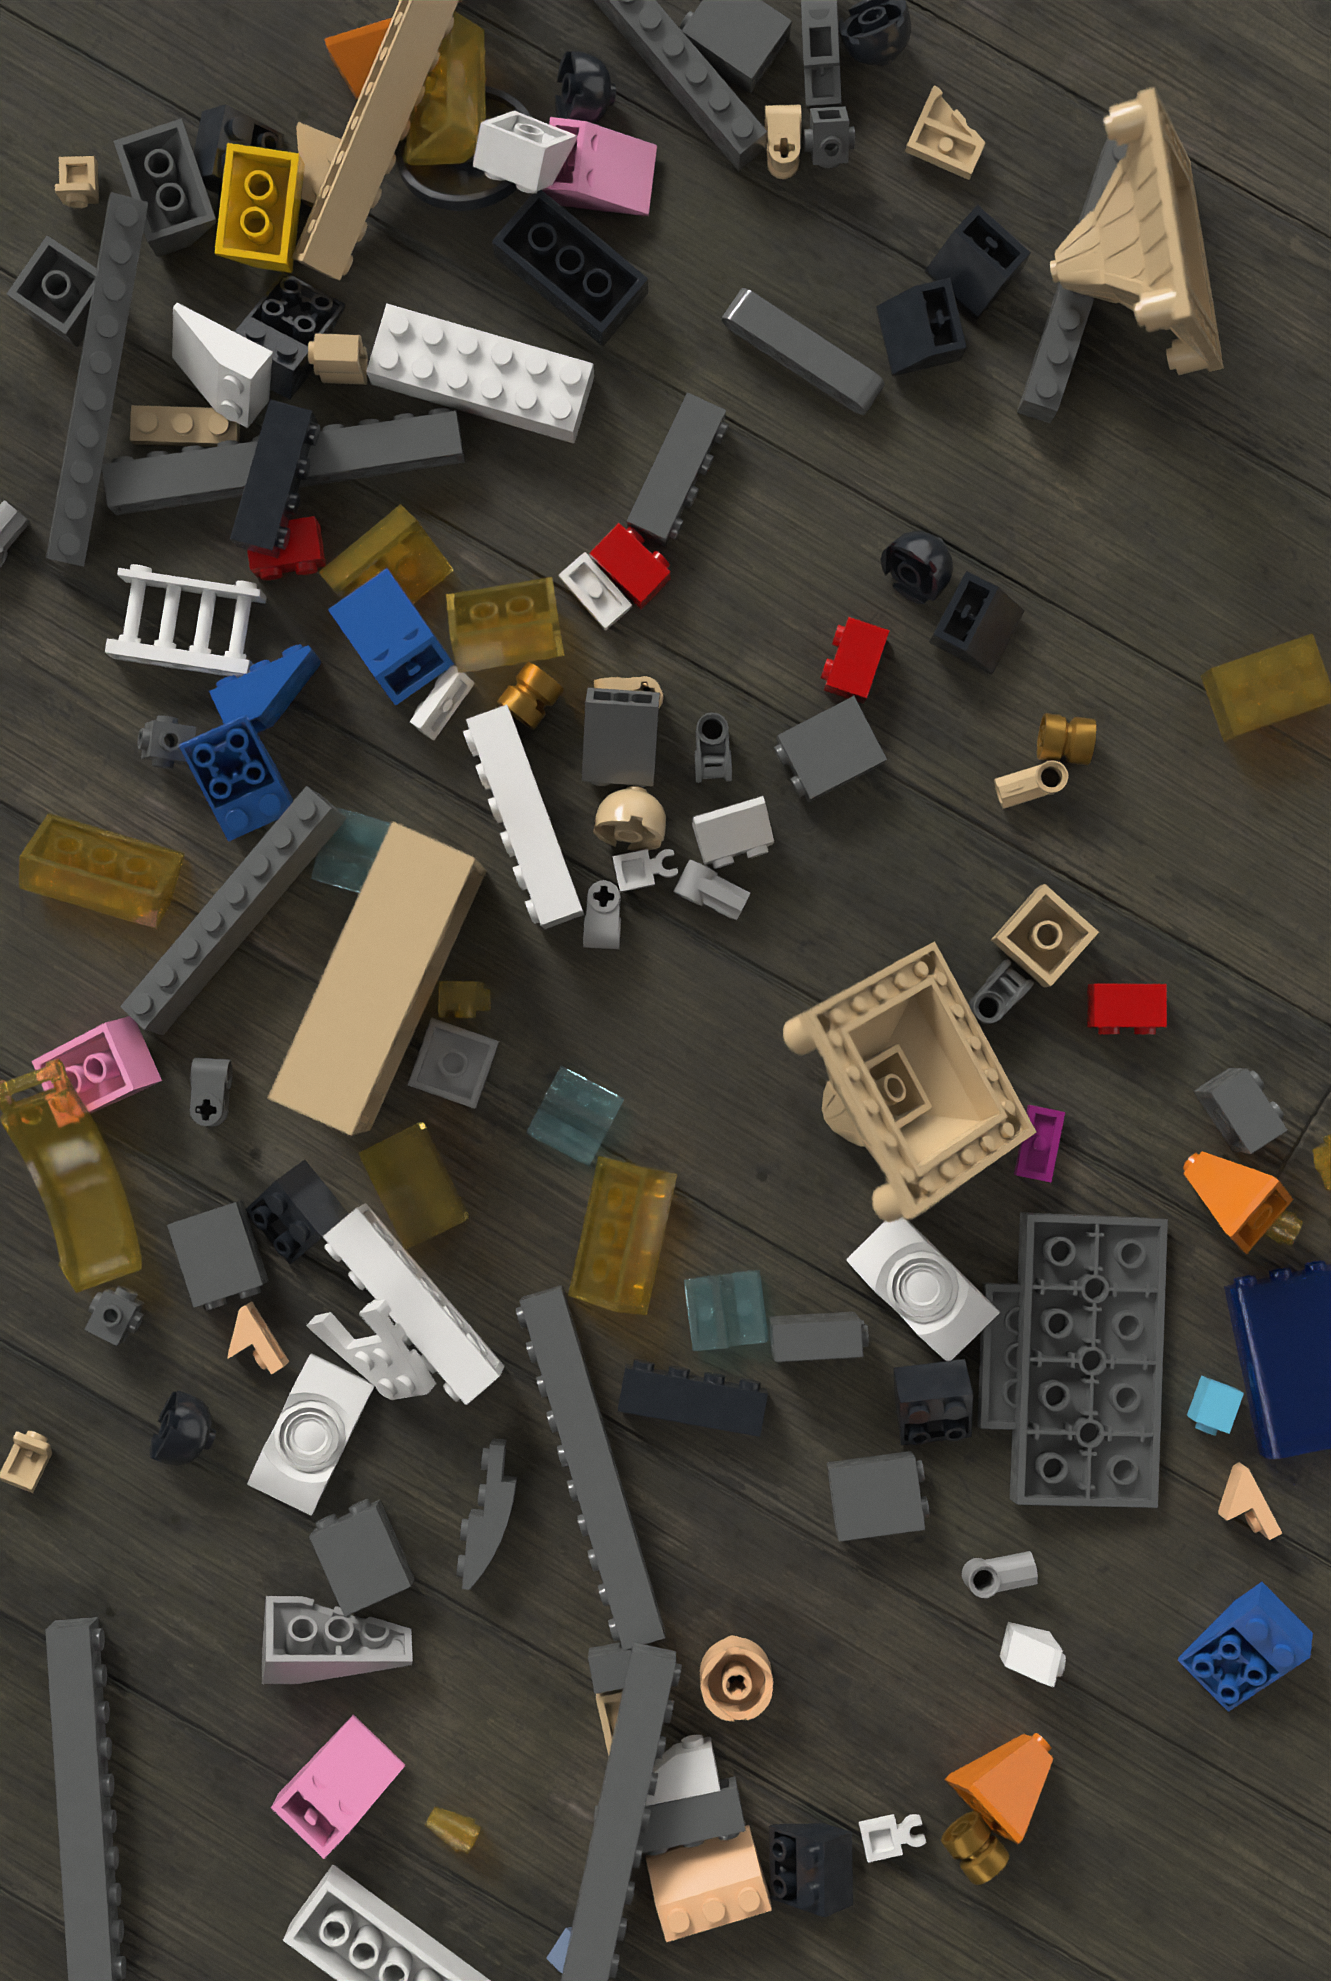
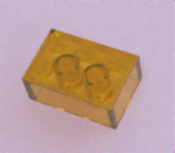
M552 577L446 594L450 641L458 673L565 656Z
M1313 633L1213 667L1201 675L1224 742L1322 709L1331 704V684Z

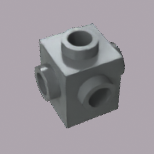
M845 106L810 108V129H804L803 139L804 152H810L813 165H819L823 168H834L840 163L849 162V149H855L854 126L849 127V118Z
M157 716L156 720L145 723V727L139 731L137 746L138 749L142 750L141 759L152 760L151 766L164 769H173L174 764H188L179 748V744L195 738L196 727L178 724L179 719L175 717Z
M118 1285L117 1289L111 1287L104 1290L103 1294L98 1292L90 1304L88 1311L93 1314L85 1330L118 1346L126 1341L130 1332L135 1334L144 1319V1314L140 1312L145 1303L136 1299L138 1294L135 1291Z

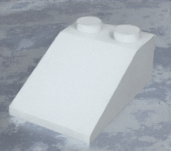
M176 303L173 307L172 358L217 413H220L230 421H235L248 428L269 402L273 352Z

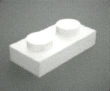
M586 552L558 575L559 579L605 631L632 608V604Z
M454 665L438 677L431 693L416 708L410 723L434 741L475 683L462 670Z

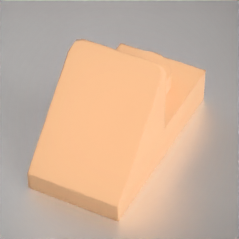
M251 1301L239 1309L228 1358L253 1344L256 1349L253 1351L255 1360L263 1370L268 1368L269 1372L273 1374L288 1364L289 1360Z
M1238 1462L1232 1467L1218 1514L1225 1520H1230L1248 1510V1512L1244 1513V1516L1253 1532H1260L1267 1539L1271 1540L1282 1534L1249 1468Z

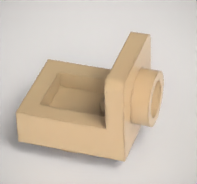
M95 156L59 157V184H55V193L64 205L72 208H85L88 204H99L98 161Z
M27 1431L26 1435L16 1432L13 1437L14 1445L0 1471V1481L33 1493L52 1455L50 1444L46 1443L47 1438L33 1431Z

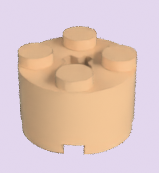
M731 1635L718 1641L708 1649L700 1666V1687L704 1702L709 1710L723 1720L734 1721L753 1719L766 1709L772 1698L773 1676L769 1659L759 1645L746 1638ZM742 1675L743 1681L735 1680L733 1683H730V1676L737 1677Z

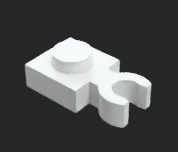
M648 849L612 856L620 892L655 885L653 877L655 874H660L667 878L677 875V868L666 870L662 866V860L666 857L674 856V851L670 849L663 850L653 859H649Z
M894 1814L860 1821L859 1826L867 1862L903 1855L901 1844L904 1843L913 1847L924 1845L926 1843L924 1833L918 1835L910 1834V1829L913 1826L922 1824L920 1815H909L900 1824H896Z

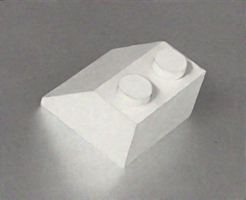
M512 111L481 122L473 167L485 171V176L498 181L508 180L517 184L516 188L520 191L537 193L539 190L549 187L554 183L576 143L577 135L517 111Z
M763 796L693 817L692 826L704 865L712 863L714 869L734 863L733 857L747 853L748 858H753L768 853L767 846L774 843Z

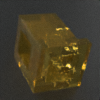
M439 981L438 1017L449 1018V1011H454V1018H476V1011L491 1010V989H485L484 982Z

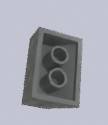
M182 118L114 141L132 198L148 202L143 231L156 257L190 247L217 222Z

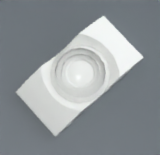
M905 1218L891 1223L884 1221L846 1259L864 1281L909 1324L920 1338L946 1361H951L1000 1313Z
M311 1353L287 1398L274 1429L262 1449L247 1485L312 1516L375 1386L371 1382Z

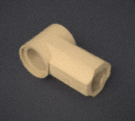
M1053 760L994 779L995 790L1002 809L1046 795H1053L1062 790L1068 781V771L1063 764ZM1050 768L1057 772L1059 782L1056 787H1047L1043 784L1041 774L1044 769Z

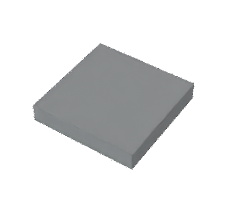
M431 1018L408 1086L476 1109L500 1041Z

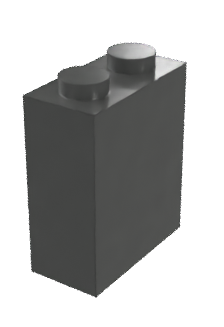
M699 0L700 5L695 12L689 11L682 20L680 30L717 72L751 94L789 39L792 20L762 0Z
M588 687L585 701L582 781L590 782L597 786H606L613 783L643 788L654 785L660 692Z
M854 696L777 735L776 742L778 745L773 747L782 766L788 764L794 775L790 782L799 798L805 796L808 803L883 765L887 760Z
M243 1200L167 1225L193 1307L204 1304L206 1310H210L227 1304L225 1297L239 1293L240 1299L260 1293V1286L269 1281Z
M855 1312L769 1317L771 1353L775 1362L863 1357L862 1347H869L868 1327L864 1325V1320H860Z
M912 1451L826 1463L835 1530L839 1541L925 1530L924 1519L930 1518L927 1497H921L919 1483L925 1482L922 1461H916Z
M369 1499L362 1500L349 1507L350 1513L340 1518H337L336 1514H331L315 1523L317 1528L309 1536L344 1617L411 1587L415 1579L381 1500L371 1504Z

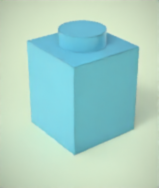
M1201 1375L1187 1416L1196 1421L1195 1428L1216 1436L1217 1431L1220 1430L1229 1434L1244 1393L1234 1387Z

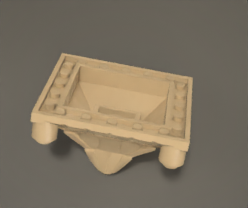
M1155 88L1139 92L1138 98L1112 106L1110 108L1111 115L1105 117V127L1109 140L1116 139L1118 146L1128 144L1126 157L1120 159L1094 211L1090 212L1072 230L1055 251V260L1050 261L1051 274L1054 283L1060 282L1063 289L1112 303H1121L1136 313L1139 327L1145 325L1148 332L1171 329L1178 339L1172 340V348L1166 349L1170 370L1176 369L1178 375L1207 369L1211 372L1223 369L1224 366L1191 162Z
M935 941L785 1023L783 1029L784 1040L793 1052L803 1055L818 1048L824 1059L829 1077L823 1093L822 1112L826 1123L834 1132L846 1140L861 1147L865 1146L880 1165L882 1171L886 1173L889 1183L878 1187L873 1194L874 1210L885 1222L891 1223L902 1218L908 1220L919 1215L1036 1133Z

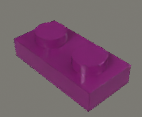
M1028 1105L1026 1113L1036 1133L1020 1143L1014 1175L1052 1182L1065 1112Z

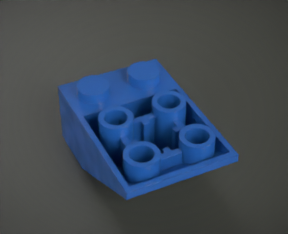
M388 568L328 609L395 706L454 665L445 648Z
M299 644L283 651V657L271 663L269 660H263L252 665L249 668L250 672L239 678L236 675H231L216 683L217 688L209 692L224 724L246 715L256 733L273 727L321 665L320 658L309 645L303 647Z
M246 715L179 744V748L228 842L278 820L293 803V798L275 763Z
M1261 1582L1236 1599L1178 1657V1661L1229 1712L1309 1659L1313 1633Z

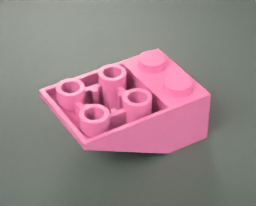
M550 117L549 125L575 134L577 138L554 183L542 189V191L560 206L649 216L657 145L587 121Z
M353 1714L278 1793L271 1808L324 1859L352 1830L404 1768L405 1764Z

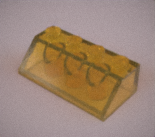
M456 11L452 15L454 17L453 27L447 37L442 39L438 48L440 56L437 65L431 72H428L424 81L425 92L423 98L416 107H413L408 119L410 120V128L407 133V163L412 166L464 163L475 154L481 122L486 121L484 29Z
M48 813L19 856V888L157 929L170 906L183 864L184 853Z
M598 1156L568 1296L615 1312L647 1315L676 1183V1173Z

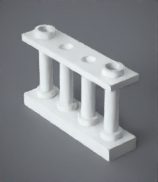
M135 564L130 565V569L118 568L117 575L125 582L131 583L123 635H119V640L107 638L106 654L118 660L223 676L236 675L237 678L250 672L249 668L254 664L250 660H246L247 655L243 654L251 602L266 603V596L260 589H257V584L247 581H236L235 586L152 573V569L149 567ZM146 586L166 588L159 639L154 641V645L141 644V639L138 638ZM181 591L202 594L194 646H190L189 651L176 649V644L173 643ZM216 596L237 599L229 651H225L224 656L211 654V649L208 648Z

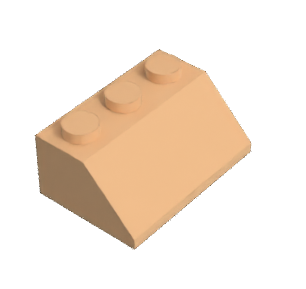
M749 1825L745 1826L746 1831L739 1832V1835L733 1839L720 1840L716 1837L706 1839L701 1845L685 1848L683 1845L670 1848L665 1853L659 1855H646L656 1909L666 1942L772 1911L770 1894Z

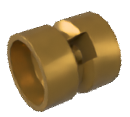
M527 662L516 676L517 685L508 686L497 702L501 706L508 705L512 716L534 730L546 715L544 707L553 706L564 689L543 670Z
M1044 713L1038 733L1037 758L1040 760L1059 761L1065 755L1068 763L1089 765L1093 756L1096 739L1095 719L1074 717L1068 723L1066 717Z
M972 1811L954 1821L942 1835L941 1842L953 1859L961 1858L960 1867L972 1884L980 1885L995 1877L1005 1867L1010 1855L996 1836H990L991 1830L979 1813Z

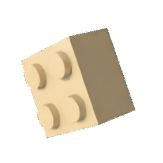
M1044 884L1035 889L991 941L1041 986L1049 987L1054 984L1099 931Z

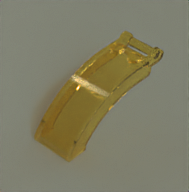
M57 1058L47 1062L45 1067L9 1081L1 1079V1123L21 1154L36 1183L55 1235L60 1257L59 1266L75 1292L78 1293L141 1270L142 1261L137 1234L119 1175L94 1120L67 1077L62 1061ZM50 1080L54 1085V1088L17 1102L12 1097L15 1093Z

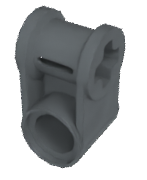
M707 713L697 722L695 750L696 783L702 782L703 779L724 778L726 782L732 781L728 723L718 713ZM706 722H717L722 728L721 736L713 740L706 738L702 733V726ZM705 765H721V767H705Z
M1008 958L994 970L986 980V983L968 1003L979 1025H987L999 1021L1034 984L1031 979L1026 980L1011 966L1012 962ZM983 998L990 1000L994 1005V1013L990 1018H985L979 1012V1003Z
M193 1059L191 1066L190 1115L197 1124L214 1127L219 1126L227 1119L233 1077L231 1059ZM211 1104V1106L217 1108L216 1114H211L209 1117L207 1114H202L203 1107Z

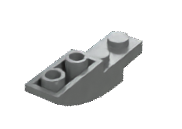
M801 0L806 109L842 106L837 0Z
M492 1439L490 1448H483L481 1470L488 1471L486 1484H480L478 1506H483L484 1510L471 1509L469 1519H462L460 1541H466L465 1555H459L457 1565V1577L463 1578L462 1589L469 1590L487 1568L502 1540L511 1514L518 1477L504 1476L507 1440Z

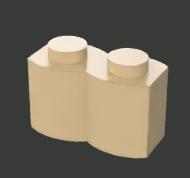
M315 334V341L309 342L308 360L309 364H314L315 375H320L322 383L367 384L368 356L360 335Z

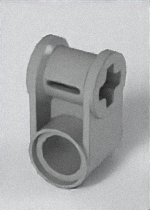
M598 881L588 891L583 948L619 950L621 896L617 886L610 881ZM602 887H608V892L614 894V900L608 901L607 907H601V902L594 898L595 893H601Z

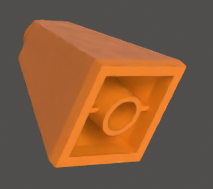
M392 18L324 39L332 62L357 101Z
M1203 1151L1200 1154L1195 1153L1190 1156L1183 1167L1184 1175L1222 1229L1246 1254L1294 1200L1281 1182L1274 1176Z
M1034 1733L1033 1736L1022 1734L950 1773L944 1780L973 1811L979 1813L993 1833L1019 1844L1024 1838L1054 1759L1048 1753L1052 1748L1037 1733Z

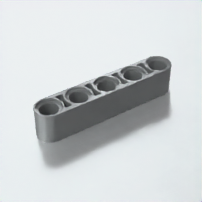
M740 289L721 318L723 324L733 333L855 413L865 415L885 386L884 380L877 373L748 289Z

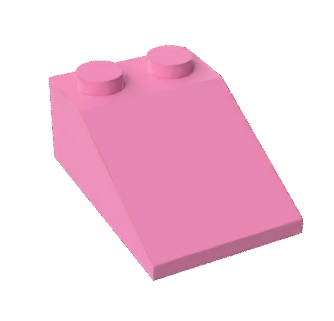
M130 1016L106 1022L32 1061L59 1126L66 1125L162 1081L139 1026Z

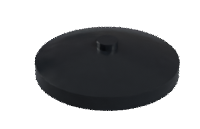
M483 85L455 86L428 96L413 108L408 119L410 120L409 131L402 141L399 140L395 150L396 163L404 184L420 200L446 210H475L488 207L507 198L517 190V184L508 180L498 181L485 176V171L473 167L481 122L512 111H517L531 117L530 114L513 96L499 89Z

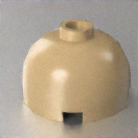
M629 786L626 789L611 793L599 805L595 818L594 834L601 841L615 847L617 840L630 842L631 844L627 850L657 849L661 846V841H664L666 814L663 806L655 797L648 794L646 789L639 786Z

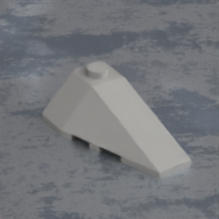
M266 1596L262 1646V1684H301L412 1665V1634L410 1628L373 1617L363 1619L350 1614L344 1617L340 1607L335 1606L334 1610L314 1604L313 1599L303 1596Z

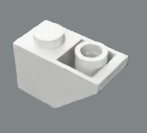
M1012 1622L1007 1623L1000 1658L1005 1667L1045 1685L1054 1687L1056 1677H1061L1063 1674L1065 1654H1062V1649L1052 1634L1041 1629Z

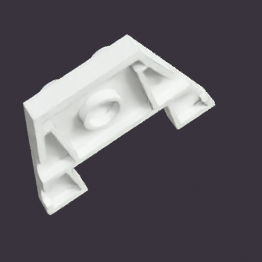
M386 1300L368 1303L359 1313L377 1334L374 1336L354 1339L331 1312L316 1315L306 1325L371 1382L380 1394L390 1400L426 1395L436 1385L418 1352L414 1349L409 1352L402 1338L406 1332L401 1324L396 1323L393 1325L388 1317L392 1309Z

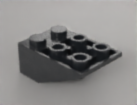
M283 272L236 329L235 333L273 352L270 389L291 400L314 367V364H309L308 360L309 342L315 341V334L332 333L346 304Z

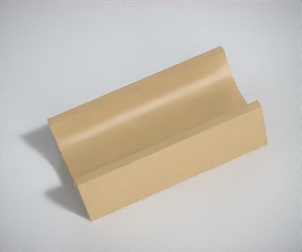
M392 821L268 1099L349 1135L371 1130L487 872L476 858Z

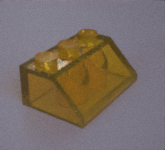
M400 504L318 573L339 599L342 600L388 568L414 604L454 571V569L420 523Z
M423 1122L417 1123L358 1153L405 1250L470 1218Z

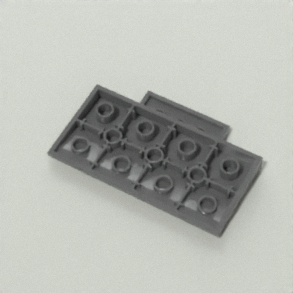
M1020 1212L1018 1284L983 1283L982 1294L1000 1313L981 1331L977 1426L981 1429H1012L1010 1500L1017 1505L1158 1508L1168 1219Z

